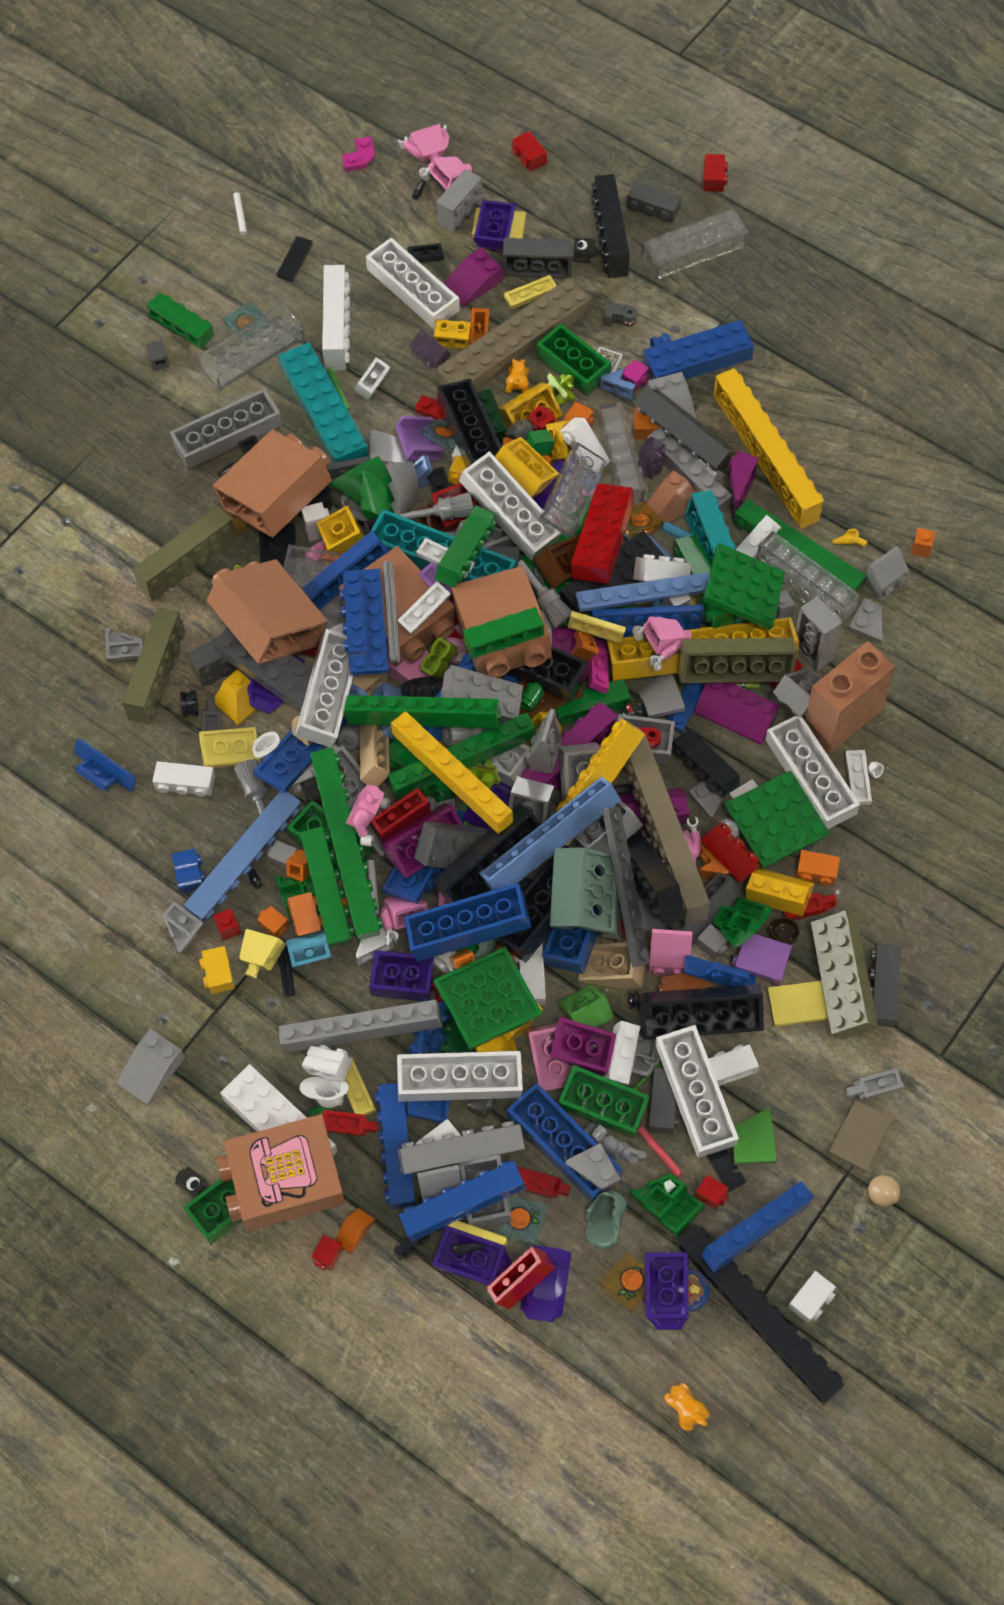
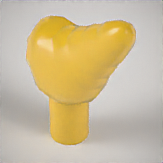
M849 529L843 536L833 539L831 543L836 545L858 544L866 547L868 541L859 537L858 530Z

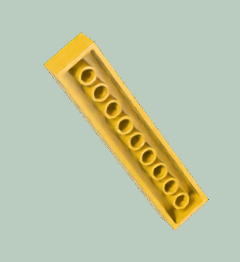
M735 368L717 375L714 388L715 400L751 455L758 457L757 464L799 528L802 529L818 522L822 512L823 497L820 493H817L813 481L807 478L805 470L798 464L795 454L790 452L786 441L780 437L777 427L772 425L768 414L764 413L760 402L752 395L751 388L746 386L742 375L738 374Z
M791 617L775 619L771 630L752 622L730 624L714 629L712 627L689 629L691 631V639L793 638L797 651L799 650V640ZM645 635L640 641H636L634 636L624 637L621 644L607 640L608 660L613 681L678 673L680 651L666 661L665 659L661 661V669L655 671L653 668L654 664L650 666V658L655 655L660 656L661 654H656Z

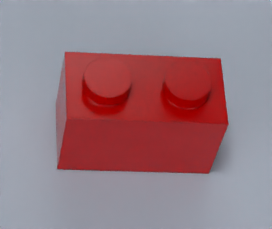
M530 131L513 139V154L518 156L522 165L527 167L530 172L547 164L546 150Z
M705 154L703 191L723 192L724 185H727L728 175H725V172H728V162H725V154Z

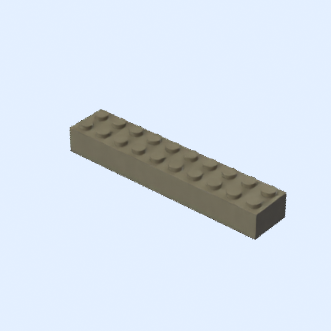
M568 278L437 367L436 381L440 385H445L471 378L477 391L506 371L508 367L512 366L513 359L522 360L535 351L537 343L559 324L568 328L589 314L592 309V298L571 278Z
M645 734L622 768L627 770L626 778L628 784L633 786L632 794L634 800L639 802L640 816L645 818L646 832L651 834L653 839L651 840V845L679 884L685 918L682 920L686 926L707 920L710 902Z

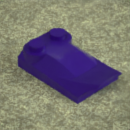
M482 200L474 243L486 249L503 250L504 238L510 237L516 204Z
M291 654L292 656H294L299 661L305 664V659H302L296 655ZM251 680L247 687L250 706L269 714L282 705L283 700L255 680Z
M446 1226L432 1267L437 1268L441 1272H449L489 1286L511 1266L512 1260L507 1254L506 1246ZM460 1243L483 1244L484 1246L483 1250L469 1252L468 1254H452V1246Z
M533 1246L546 1252L555 1269L522 1298L520 1310L525 1313L527 1319L552 1323L556 1318L563 1315L571 1252L559 1248Z
M645 1253L646 1318L652 1322L656 1330H681L684 1323L689 1319V1253Z

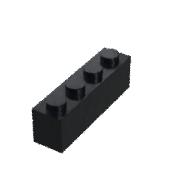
M689 729L673 740L674 755L678 759L681 758L687 768L693 770L702 782L705 781L713 793H717L723 798L740 786L739 774L692 729Z

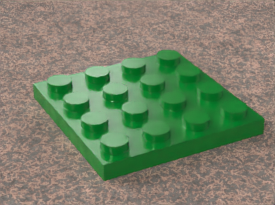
M718 543L715 548L703 601L771 630L775 622L785 571Z
M791 770L724 803L725 810L732 821L738 826L739 833L750 851L759 858L758 862L762 870L830 835V832Z
M506 946L433 980L470 1051L543 1015Z

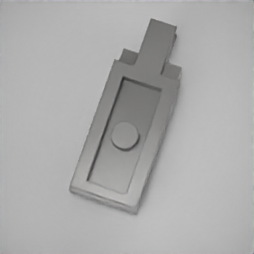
M897 1068L859 1078L858 1081L853 1083V1087L846 1089L845 1094L847 1099L859 1097V1100H866L902 1090L904 1085Z

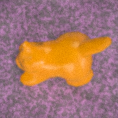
M513 359L512 366L508 367L507 372L509 376L506 379L504 390L508 394H511L513 390H521L524 393L530 389L527 378L529 368L525 367L523 359Z
M685 1383L673 1385L670 1389V1394H666L664 1399L668 1405L678 1412L680 1427L686 1431H691L697 1423L701 1426H706L709 1411L705 1405L694 1399Z

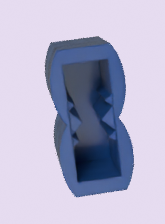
M195 848L172 853L180 893L197 890L205 880L204 871H200L199 865H202L200 853L196 854Z

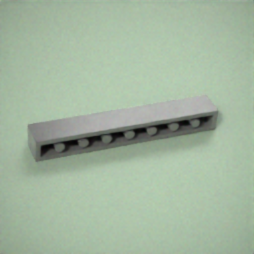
M431 1000L279 1026L280 1046L286 1053L309 1050L310 1046L319 1047L320 1044L333 1046L443 1027L442 1012L438 1002Z

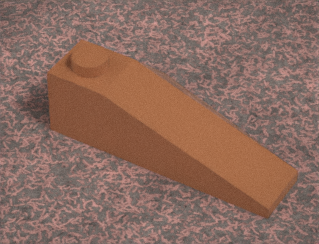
M673 470L638 514L652 517L653 521H651L650 525L643 528L649 535L660 530L665 522L672 523L676 521V518L684 515L691 493H697L688 479Z

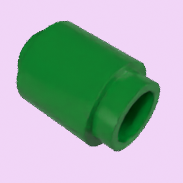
M537 682L528 683L522 693L521 708L527 711L536 708L544 695L542 685Z

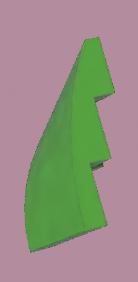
M770 1108L734 1126L739 1138L737 1145L731 1147L733 1149L734 1165L776 1163Z

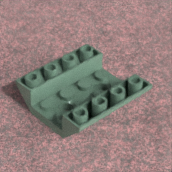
M587 848L554 849L550 927L564 930L575 927L602 932V937L620 940L622 911L611 853ZM595 867L601 870V876L595 873ZM594 905L599 909L598 915H595L593 912Z

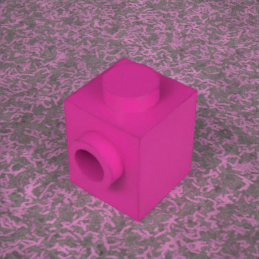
M633 360L630 365L628 364L625 367V371L622 373V380L635 384V392H637L642 385L648 382L649 368L644 363Z

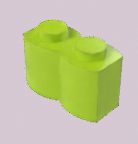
M439 637L433 643L430 653L423 659L420 669L430 676L442 677L448 668V663L456 656L458 646Z

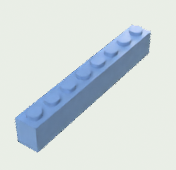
M601 776L479 874L489 890H496L520 882L545 860L553 856L554 849L562 848L594 821L598 820L603 815L602 809L613 808L621 799L612 784Z
M280 791L184 904V909L203 923L205 920L209 921L215 914V908L218 905L222 906L228 897L226 895L231 890L235 891L239 886L241 877L243 875L246 877L253 868L251 867L255 861L259 862L265 853L263 851L275 843L279 832L283 833L287 829L289 820L292 817L295 819L301 812V801L288 791L286 793Z

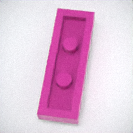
M598 647V654L588 660L589 687L605 694L609 690L608 650Z

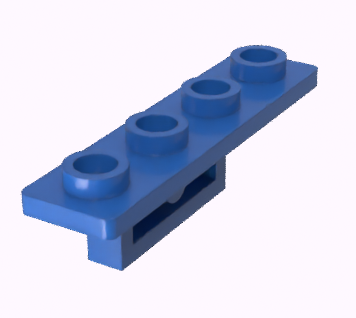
M82 739L76 740L74 753L84 759L83 762L76 766L77 773L103 791L116 783L130 792L134 790L136 777Z
M690 955L685 957V974L727 987L756 984L755 976L747 971Z

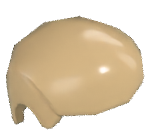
M887 1175L875 1177L871 1180L868 1187L869 1198L874 1204L881 1207L896 1204L901 1195L898 1182L893 1177Z

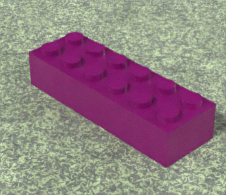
M602 702L597 706H592L584 718H579L571 730L564 732L561 738V746L597 742L601 747L602 741L612 732V727L617 722L618 715ZM559 755L553 774L530 771V767H527L522 773V778L552 785L555 792L561 786Z

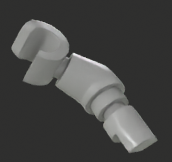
M591 1122L584 1130L597 1144H602L606 1153L618 1161L636 1163L639 1158H646L645 1152L630 1147L628 1143L611 1134L607 1136L609 1132L600 1124L598 1126Z

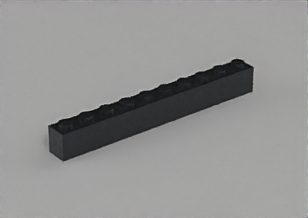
M695 1224L677 1240L676 1247L682 1253H689V1261L707 1278L711 1285L824 1406L845 1385L842 1382L843 1378L835 1370L831 1371L827 1366L828 1362L820 1354L817 1355L812 1350L813 1346L806 1338L802 1339L797 1334V1328L791 1322L787 1323L782 1318V1312L776 1306L772 1307L767 1302V1296L761 1290L757 1291L752 1286L753 1281L746 1274L742 1275L739 1272V1267L734 1260L714 1273L701 1256L705 1248L713 1242L709 1239L710 1236L707 1231L702 1227L699 1229Z

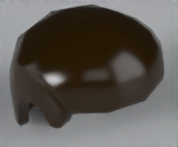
M782 917L775 919L770 926L771 939L792 945L800 935L798 924L791 918Z

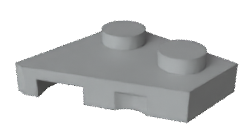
M864 598L848 630L881 644L883 640L881 605Z
M105 628L107 662L138 660L144 645L143 639L130 637L122 632L119 634L113 632L111 628Z
M705 781L700 782L688 791V795L710 821L713 820L723 798L717 793H713Z
M175 901L172 902L162 915L164 923L167 925L170 936L174 940L177 951L180 954L185 952L205 926L202 921Z
M601 1143L565 1161L567 1167L574 1169L581 1177L591 1181L601 1191L620 1182V1177Z

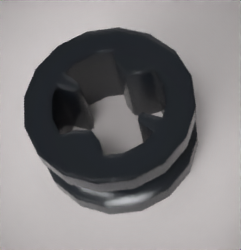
M629 991L630 1009H633V1007L640 1008L639 991L635 993Z

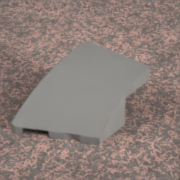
M376 430L369 432V460L379 456L384 465H387L389 462H413L406 460L398 437Z
M389 462L385 465L392 478V482L388 486L395 499L391 503V507L394 513L399 515L406 513L416 503L418 494L417 472L414 463Z
M672 674L657 676L637 692L639 701H642L648 718L685 711L680 691Z
M638 1035L630 1076L648 1077L656 1064L661 1061L655 1046L656 1039L643 1040V1037Z

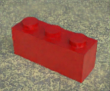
M416 788L376 815L370 822L371 829L380 841H383L430 812L429 801Z
M719 822L700 841L741 883L760 865L758 862L759 858L745 848L746 845L740 838L734 837L731 833V828L727 824Z
M531 1246L487 1287V1290L496 1304L510 1310L552 1272L555 1267L546 1252Z

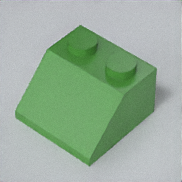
M592 984L557 1002L566 1019L592 1027L603 1025L614 1017L606 996Z

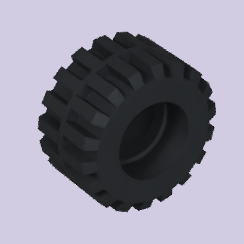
M419 677L408 680L402 684V696L436 697L442 688L443 679L439 677Z

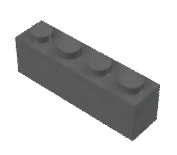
M718 872L704 887L710 902L707 920L685 926L681 919L672 922L668 926L669 929L692 931V947L701 933L710 924L714 923L713 919L721 906H729L740 895L741 892L732 877Z
M877 943L875 950L871 951V962H874V968L870 969L869 980H873L871 992L878 1026L894 1028L897 1021L901 946Z

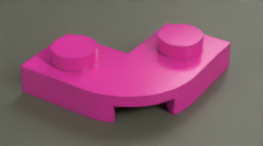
M371 136L355 139L357 152L342 155L346 172L366 168L368 163L375 158Z

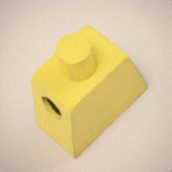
M246 929L239 956L240 960L248 965L245 975L256 979L259 969L271 971L286 943L277 937Z

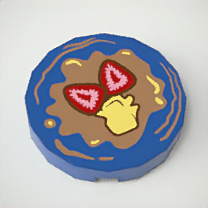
M689 1269V1312H694L701 1309L707 1302L710 1295V1285L707 1278L701 1272Z

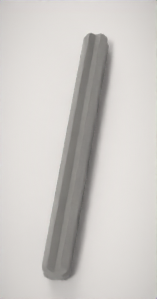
M385 561L383 563L389 658L391 663H399L400 649L394 569L391 561Z

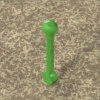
M659 1062L655 1067L661 1068L662 1065ZM654 1070L650 1073L648 1077H643L636 1085L632 1086L631 1088L634 1090H638L639 1087L654 1073Z

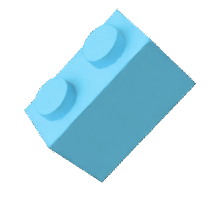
M324 930L286 940L292 967L331 957Z

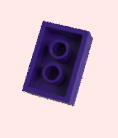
M375 950L369 986L371 996L415 1001L430 1000L435 970L434 957L417 962L413 954Z

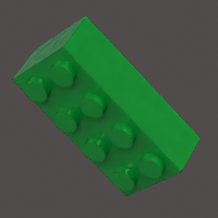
M559 324L537 343V357L559 375H572L574 378L572 384L586 396L600 385L601 376L611 373V362L562 324Z
M397 738L389 746L390 773L419 761ZM443 781L420 790L425 797L434 798L436 802L457 798V795Z
M311 800L287 827L289 837L303 847L300 832L323 826L325 832H329L324 809ZM360 836L356 837L358 844L360 843ZM332 841L328 843L329 850L333 849ZM362 846L364 852L361 855L362 862L366 861L373 853L372 847ZM333 861L334 869L338 868L337 861Z
M573 1065L558 1105L568 1113L595 1124H600L605 1128L633 1139L650 1096Z
M219 1179L183 1207L187 1216L210 1246L243 1221L240 1219L232 1222L226 1202L227 1196L236 1194L233 1179L225 1182Z

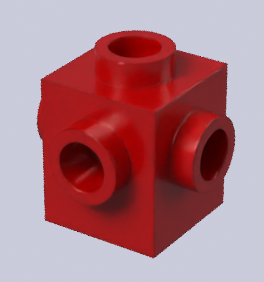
M540 405L532 410L528 417L534 431L545 430L546 424L557 422L554 413L548 407L544 409Z

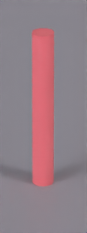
M641 1126L637 1130L638 1133L677 1178L683 1173L647 1129Z

